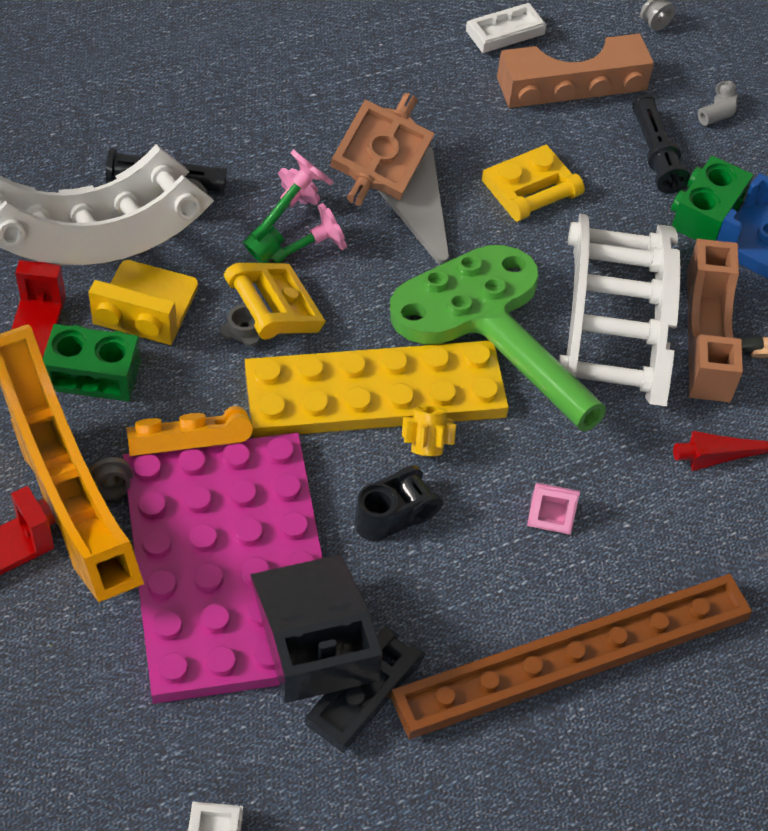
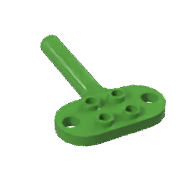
M487 245L467 252L420 274L396 288L390 298V322L396 332L407 340L421 344H441L468 333L481 334L579 430H591L604 417L606 406L509 314L530 301L537 290V265L528 254L517 248L505 245ZM509 268H517V269H520V270H522V271H519V272H510V271H507L506 269H509ZM411 315L422 317L419 320L406 319V317Z

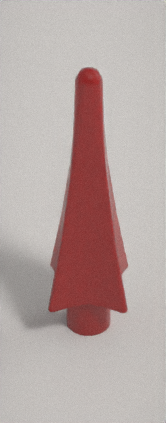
M692 431L689 443H675L673 446L675 460H690L691 471L740 458L768 453V441L719 436L698 431Z

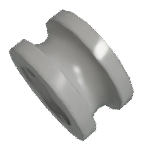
M647 0L641 9L640 18L648 23L652 30L658 31L671 22L675 15L676 7L671 2H668V0Z

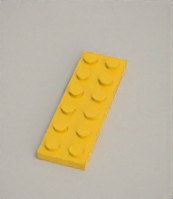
M490 341L245 359L250 421L253 427L252 438L291 433L310 434L403 426V417H414V408L420 405L445 408L447 410V418L454 419L453 422L507 418L509 407L496 349Z

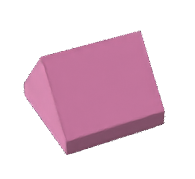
M536 482L532 494L527 526L571 535L580 491Z

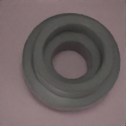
M116 457L104 458L94 463L89 469L101 496L105 500L118 499L127 493V489L130 488V479L133 478L130 465L123 459Z

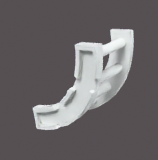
M157 144L133 166L116 175V180L95 188L91 185L76 189L59 190L58 193L35 190L34 187L22 185L0 176V248L39 262L60 265H89L120 260L149 250L176 235L198 218L214 200L185 176L189 171L186 167Z
M579 214L578 222H571L568 245L574 246L575 275L567 355H559L558 361L575 378L640 387V391L646 392L645 398L649 404L667 406L675 351L670 350V343L667 342L668 327H677L680 294V250L671 249V244H677L678 234L674 227L657 225L656 233L650 232L649 236L589 228V218L585 214ZM589 259L649 267V271L654 272L655 279H652V282H643L588 274ZM586 291L649 299L650 304H655V317L650 319L649 323L584 314ZM582 331L645 339L646 344L652 345L650 367L644 366L643 370L578 361Z

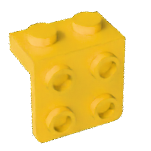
M125 260L121 262L110 284L94 280L88 292L92 322L95 325L172 345L196 295L198 281L196 278L132 260Z

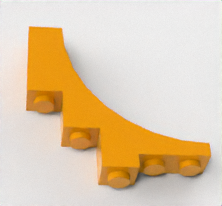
M27 324L1 333L0 386L12 417L10 420L24 460L34 471L42 496L48 503L55 521L60 527L73 568L98 602L144 585L131 542L108 509L73 437L42 359L32 327Z

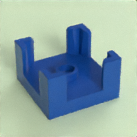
M759 173L750 185L742 208L738 213L736 210L731 209L724 218L716 241L738 243V264L768 279V177Z

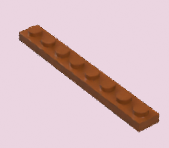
M729 573L392 689L391 700L407 737L411 740L747 621L752 610Z

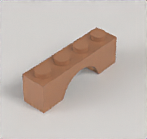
M639 33L606 37L603 50L594 58L582 62H565L554 59L543 53L537 46L501 50L497 80L508 108L646 91L654 62Z
M697 239L687 268L689 398L731 402L743 373L742 340L734 338L732 330L734 295L739 276L738 243Z

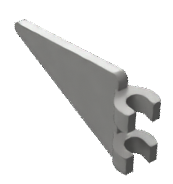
M429 147L400 201L379 190L378 192L439 265L448 262L449 254L433 149Z

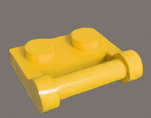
M547 144L484 169L482 175V182L517 222L528 218L530 212L566 197L573 199L583 195L585 192L581 177L576 173L572 174ZM553 184H557V185L552 186V187H550V188H548V189H545V190H543V191H540V192H538V193H535V194H533V195H531V196H528V197L524 198V196H527V195H529V194H532V193H534V192H537V191H539V190H541V189H544V188H546V187H549V186H551V185H553Z
M235 263L226 269L224 278L228 285L239 293L255 320L254 328L260 338L265 340L271 339L280 333H319L325 324V319L290 264ZM252 283L257 285L273 313L269 312Z

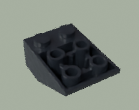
M342 554L250 574L284 703L379 681L383 654L369 610Z

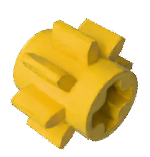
M420 405L414 408V417H403L402 437H404L405 443H411V452L422 456H439L443 454L444 444H455L457 424L453 423L454 419L447 418V410L445 408Z

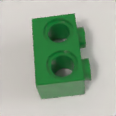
M711 155L703 168L697 166L693 171L687 185L689 189L686 192L680 190L671 207V211L676 213L672 227L677 232L696 241L697 239L716 241L724 218L731 209L738 211L745 201L754 174Z
M53 324L43 361L54 390L56 392L130 402L141 363L138 336L121 331L109 332L87 329L78 325Z

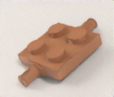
M404 93L395 110L382 108L366 99L364 100L333 155L330 167L352 177L356 181L347 195L349 202L353 203L356 198L355 205H362L370 188L379 190L399 201L401 200L435 134L417 125L409 117L418 103L415 96L412 95L408 103L410 94Z

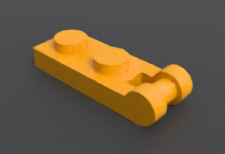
M240 406L229 407L225 410L223 416L206 418V415L203 413H189L180 416L179 421L162 423L161 419L148 418L135 422L133 427H126L130 456L239 443L249 439L253 431L246 410Z

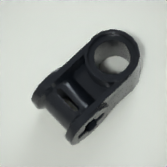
M410 465L387 478L368 484L361 489L358 494L354 527L362 538L369 541L384 540L403 529L424 523L432 518L441 509L443 500L438 494L432 493L422 480L423 472L417 465ZM371 511H379L381 512V514L373 513Z

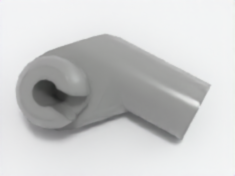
M719 82L715 87L717 95L714 97V104L698 110V119L703 126L734 115L739 98L738 93L735 92L736 85L734 82Z

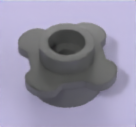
M241 304L233 307L228 313V322L220 328L222 337L225 339L234 338L239 342H243L248 347L259 343V335L254 328L255 320L246 305Z

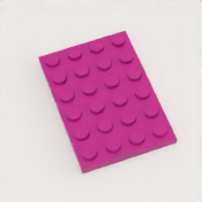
M291 433L251 438L239 443L136 456L123 454V460L130 465L133 474L127 493L134 552L144 585L139 586L152 703L156 704L278 686L279 681L250 574L322 559L299 434Z

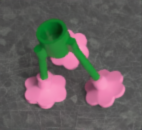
M294 149L290 153L297 160L300 170L298 171L293 168L290 170L286 168L280 169L278 175L282 180L281 185L286 191L263 223L242 242L247 251L259 263H267L270 259L274 263H281L288 255L313 242L318 244L327 238L333 240L341 250L347 248L340 226L337 224L331 210L326 208L323 203L318 205L321 224L310 229V234L281 248L280 244L285 240L273 226L288 207H293L297 201L317 205L320 202V197L317 194L318 188L312 182L313 179L324 181L330 186L334 183L327 175Z

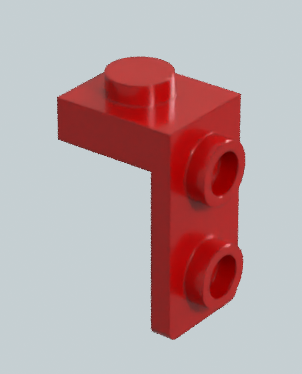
M19 260L15 275L20 302L11 330L27 324L30 325L43 359L53 324L59 323L66 299L61 265Z
M28 486L11 493L16 518L0 526V575L55 549L50 526L56 523L54 515L46 500L43 498L37 501Z

